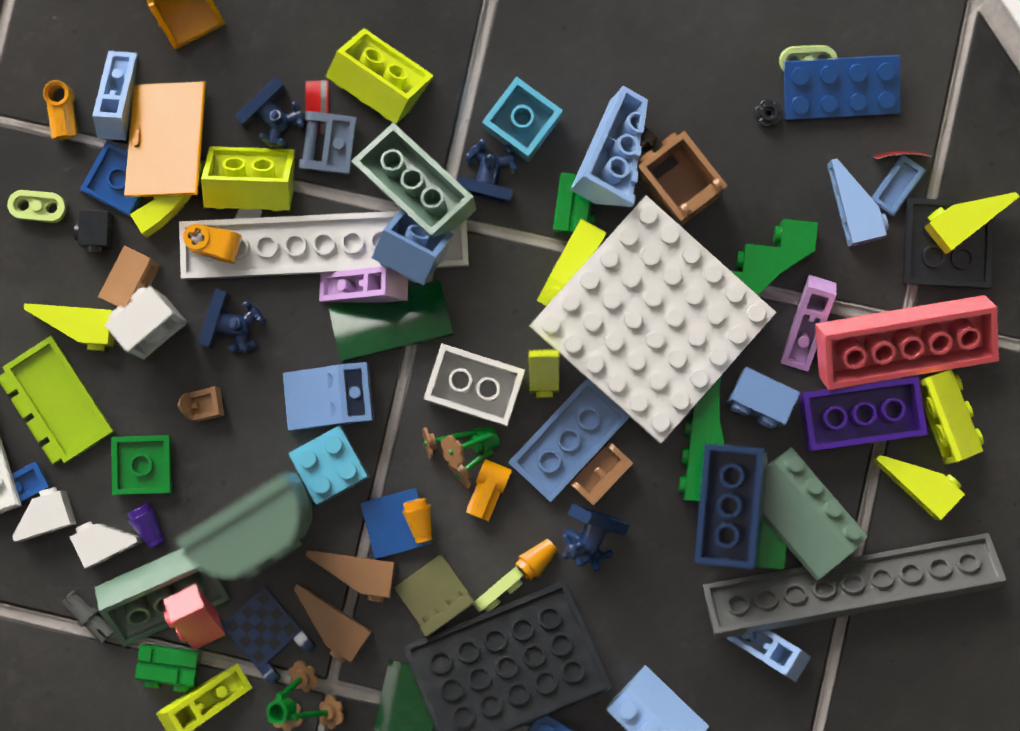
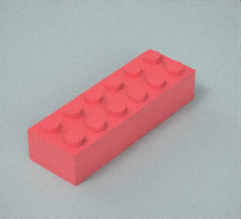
M985 295L815 323L819 378L828 390L999 361L997 306Z

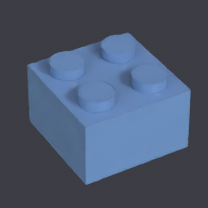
M400 209L383 229L372 259L378 261L385 268L393 269L405 275L408 280L424 285L442 262L453 233L447 232L431 238Z
M746 367L739 373L726 403L731 405L730 410L743 417L750 414L758 418L756 423L772 430V428H778L786 424L800 392Z

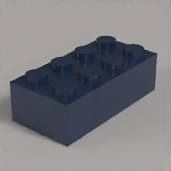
M704 444L694 563L750 569L759 567L768 449Z

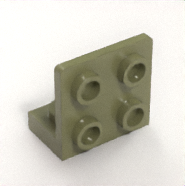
M442 555L434 558L395 587V591L420 624L419 628L426 637L475 602Z

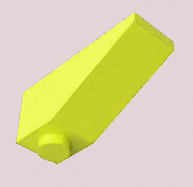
M1017 192L955 204L947 210L940 207L927 217L931 222L924 228L943 252L947 254L1020 196Z
M581 219L537 301L547 306L600 247L607 232Z
M24 303V310L77 342L87 345V350L104 351L105 347L114 346V336L104 325L109 321L108 316L113 312L112 310Z
M559 350L529 351L530 393H536V398H553V393L559 392Z
M882 455L875 456L871 460L935 520H941L965 495L960 490L962 485L949 474L945 476L944 474Z
M236 663L178 697L158 711L156 715L166 731H192L253 687L239 664Z

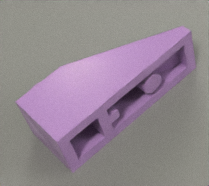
M383 266L320 274V302L386 303L407 301L408 279L405 275Z
M808 275L782 355L781 364L809 371L817 349L815 323L827 322L836 297L837 283Z

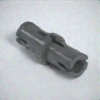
M75 590L66 596L67 599L62 600L61 604L79 620L78 624L81 627L85 626L101 644L105 643L110 638L109 636L114 634L110 626L97 614L98 610L95 607L91 608Z

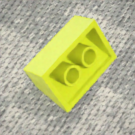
M364 28L336 52L326 74V77L338 87L345 89L358 98L360 102L367 104L385 119L395 124L410 111L434 76Z
M209 146L201 177L204 207L215 209L290 210L293 197L295 149Z
M952 369L920 380L924 412L944 464L959 462L983 452L981 445L984 444V439L978 428L975 429L972 423L973 410L968 401L964 402L961 394L963 385L959 375L954 374Z

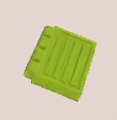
M49 336L3 366L5 372L0 375V384L7 395H11L16 391L19 392L11 401L23 419L31 415L35 417L27 422L26 425L38 443L49 439L50 442L45 444L42 449L52 465L61 460L67 464L115 432L53 336Z

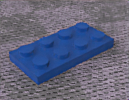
M899 55L784 61V116L786 120L900 113Z

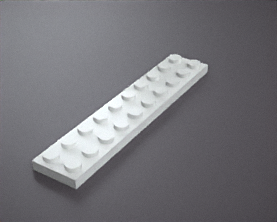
M399 211L180 221L181 279L318 274L381 267L382 265L378 261L372 259V255L383 229ZM466 219L457 229L450 231L453 233V237L442 262L437 268L469 266ZM192 224H201L241 234L242 239L235 264L218 261L211 257L191 252L183 240L185 229ZM201 233L197 237L191 238L195 245H197L198 241H204Z

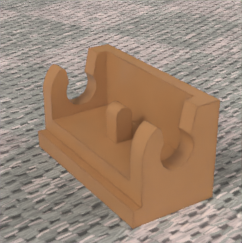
M124 246L98 297L117 307L122 306L125 308L132 302L131 297L136 291L143 287L146 289L150 287L161 264Z
M609 442L577 475L570 485L593 506L628 470L633 462L614 444Z

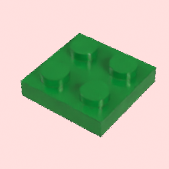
M171 435L111 437L112 495L172 493Z

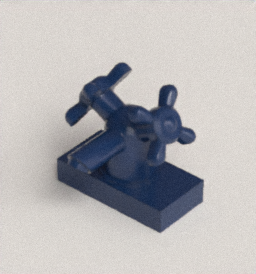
M275 76L234 117L245 129L256 119L260 118L271 129L269 136L260 133L259 139L262 140V143L270 147L286 149L288 144L285 143L286 140L280 139L281 133L290 124L294 123L298 124L301 132L305 131V114L296 101L292 102L294 112L288 114L275 102L286 91L284 84Z
M481 139L465 155L468 165L474 159L480 163L476 179L457 176L456 181L473 197L511 206L514 195L513 189L498 186L501 168L509 166L511 175L517 173V159L509 145L504 146L506 156L498 158L492 153L486 154L483 150L487 147V141Z
M215 288L198 344L213 349L217 334L222 333L236 337L237 345L228 346L229 350L234 354L246 353L251 349H257L258 343H255V341L248 342L247 334L250 324L256 319L262 325L266 323V319L262 316L260 309L249 301H245L242 304L249 311L243 316L225 311L230 294Z
M572 503L568 515L585 524L581 533L573 529L563 531L562 539L566 547L562 557L565 560L574 559L577 567H582L590 562L593 565V570L598 572L600 564L604 562L605 558L613 556L612 550L604 552L600 550L606 532L611 531L625 536L629 524L611 515ZM583 553L588 556L580 557V554Z

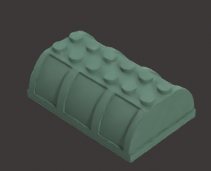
M298 472L285 473L178 538L176 542L186 557L201 570L218 577L235 578L243 574L245 578H248L302 545L300 539L306 536L312 522V497Z

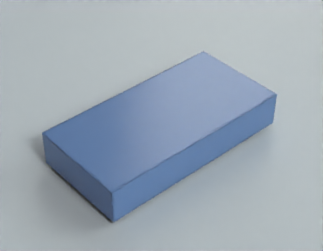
M902 154L871 198L881 211L893 218L926 170Z

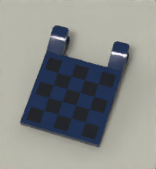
M266 587L222 625L223 629L270 684L277 683L281 679V675L269 661L293 639L306 653L311 652L316 647L314 641L301 629Z

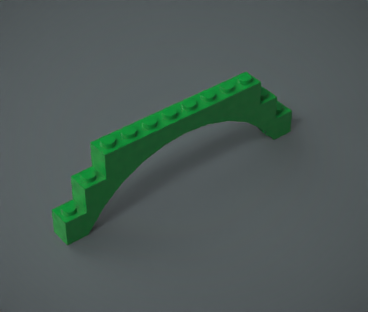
M783 219L780 225L774 228L773 243L778 244V246L745 244L743 250L737 252L736 268H741L740 272H731L754 293L759 295L777 276L815 252L818 222ZM722 375L692 408L691 419L685 420L684 436H689L688 448L683 447L681 465H686L685 477L680 476L678 494H683V500L700 502L704 444L725 445L720 423V382ZM763 519L759 567L784 570L786 544Z

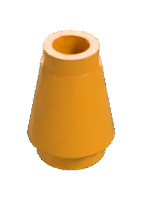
M426 498L403 503L405 510L402 513L415 539V543L431 540V505L427 504Z
M545 539L518 556L519 560L515 563V566L519 568L527 580L531 581L534 577L538 578L558 552V549L550 540Z

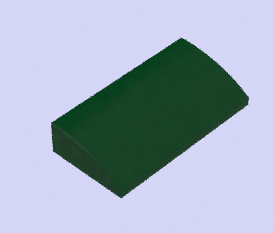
M440 280L408 287L407 301L386 303L347 302L329 307L338 353L342 363L454 335Z
M389 659L374 731H433V722L409 663Z

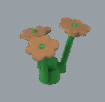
M490 425L482 429L478 426L469 431L435 438L433 433L428 434L427 427L422 429L423 444L429 460L433 459V451L437 450V444H441L444 450L443 456L445 460L449 461V469L467 489L471 485L468 480L471 477L469 471L485 458L492 456V449L500 445L499 437L495 429ZM470 437V441L461 444L459 441H455L458 439ZM472 447L476 453L481 452L480 455L465 467L461 464L464 462V450Z
M301 660L296 661L294 666L288 670V674L291 676L290 685L282 692L277 693L276 700L267 707L268 721L276 728L283 727L284 731H291L293 726H300L303 719L319 717L321 724L327 725L329 729H334L336 725L342 724L344 721V715L341 711L343 705L340 701H337L334 695H327L325 701L320 702V710L301 712V705L288 697L295 688H301L302 691L309 692L311 688H315L319 684L317 676L314 675L315 669L312 666H307Z

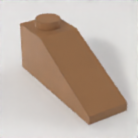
M307 550L306 556L358 593L366 594V600L384 602V597H391L396 562Z
M297 584L294 590L325 645L331 649L329 654L342 663H345L346 660L352 662L372 631L302 584Z

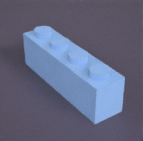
M622 86L609 101L570 189L571 191L594 204L628 207L634 205V186L638 179L637 164L638 158L641 156L642 146H640L641 135L644 132L648 99L625 86Z

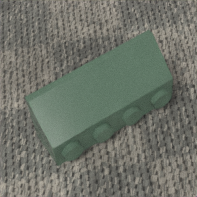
M394 123L386 128L352 160V163L431 238L457 229L477 210L473 195Z
M792 447L767 465L763 519L815 580L818 581L849 556L868 536Z
M181 549L95 587L99 612L123 647L168 628L169 625L164 617V613L167 612L164 600L195 584L213 607L230 600L222 578L211 575L195 566Z

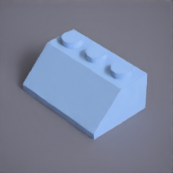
M646 665L605 707L628 731H706L709 728Z

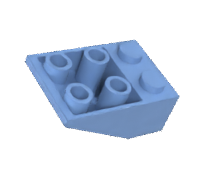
M367 362L340 364L283 373L288 431L375 422L370 368Z

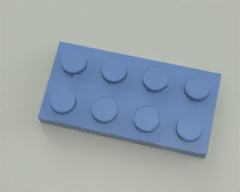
M586 378L508 463L551 502L628 420L629 416Z

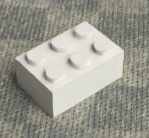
M150 286L147 289L143 287L136 291L131 297L132 302L125 308L120 306L108 316L109 321L104 325L127 352L145 359L188 322L166 296Z
M441 343L424 400L508 427L525 370Z

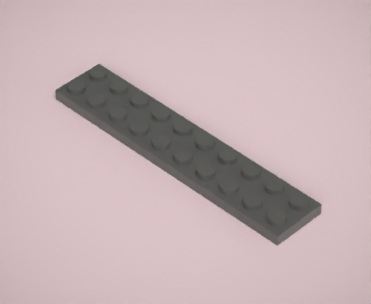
M984 533L842 560L818 581L803 566L703 584V593L716 640L1006 587V578L990 534Z

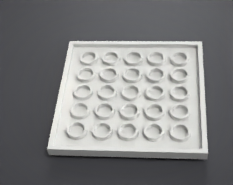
M646 195L529 327L552 348L559 350L561 356L657 442L662 443L774 316L776 311Z

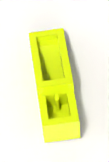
M201 162L199 171V183L201 181L204 166ZM192 195L153 196V201L130 215L140 232L148 238L176 216Z

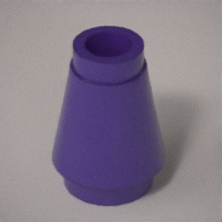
M148 503L127 513L130 519L128 523L149 548L164 541L155 510L150 508Z

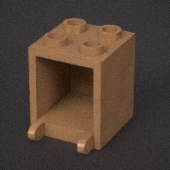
M685 131L679 135L675 132L661 142L662 146L656 153L653 150L648 151L638 160L640 163L637 165V180L655 203L680 226H683L721 197L728 186ZM670 156H673L679 164L656 180L651 171Z

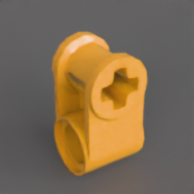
M192 224L185 229L183 240L191 252L211 257L218 261L235 264L242 239L241 234L201 224ZM201 233L204 241H198L197 245H195L191 238L197 237Z

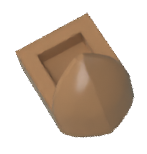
M213 386L185 393L180 397L177 404L183 416L190 421L201 422L224 416L220 387Z

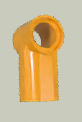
M59 80L48 82L43 89V97L47 102L52 139L63 140L77 137L73 105L75 95L73 90ZM60 88L64 89V98L59 102H54V92Z
M485 459L476 480L477 486L471 496L466 512L489 521L500 493L503 494L512 469Z

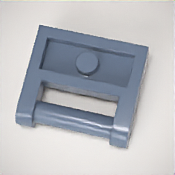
M306 111L304 120L307 121L304 151L303 158L299 160L298 168L308 171L350 175L357 118ZM318 123H326L322 162L314 161Z

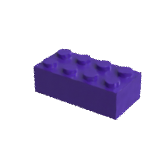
M919 377L868 383L832 390L804 392L798 396L806 452L928 435Z

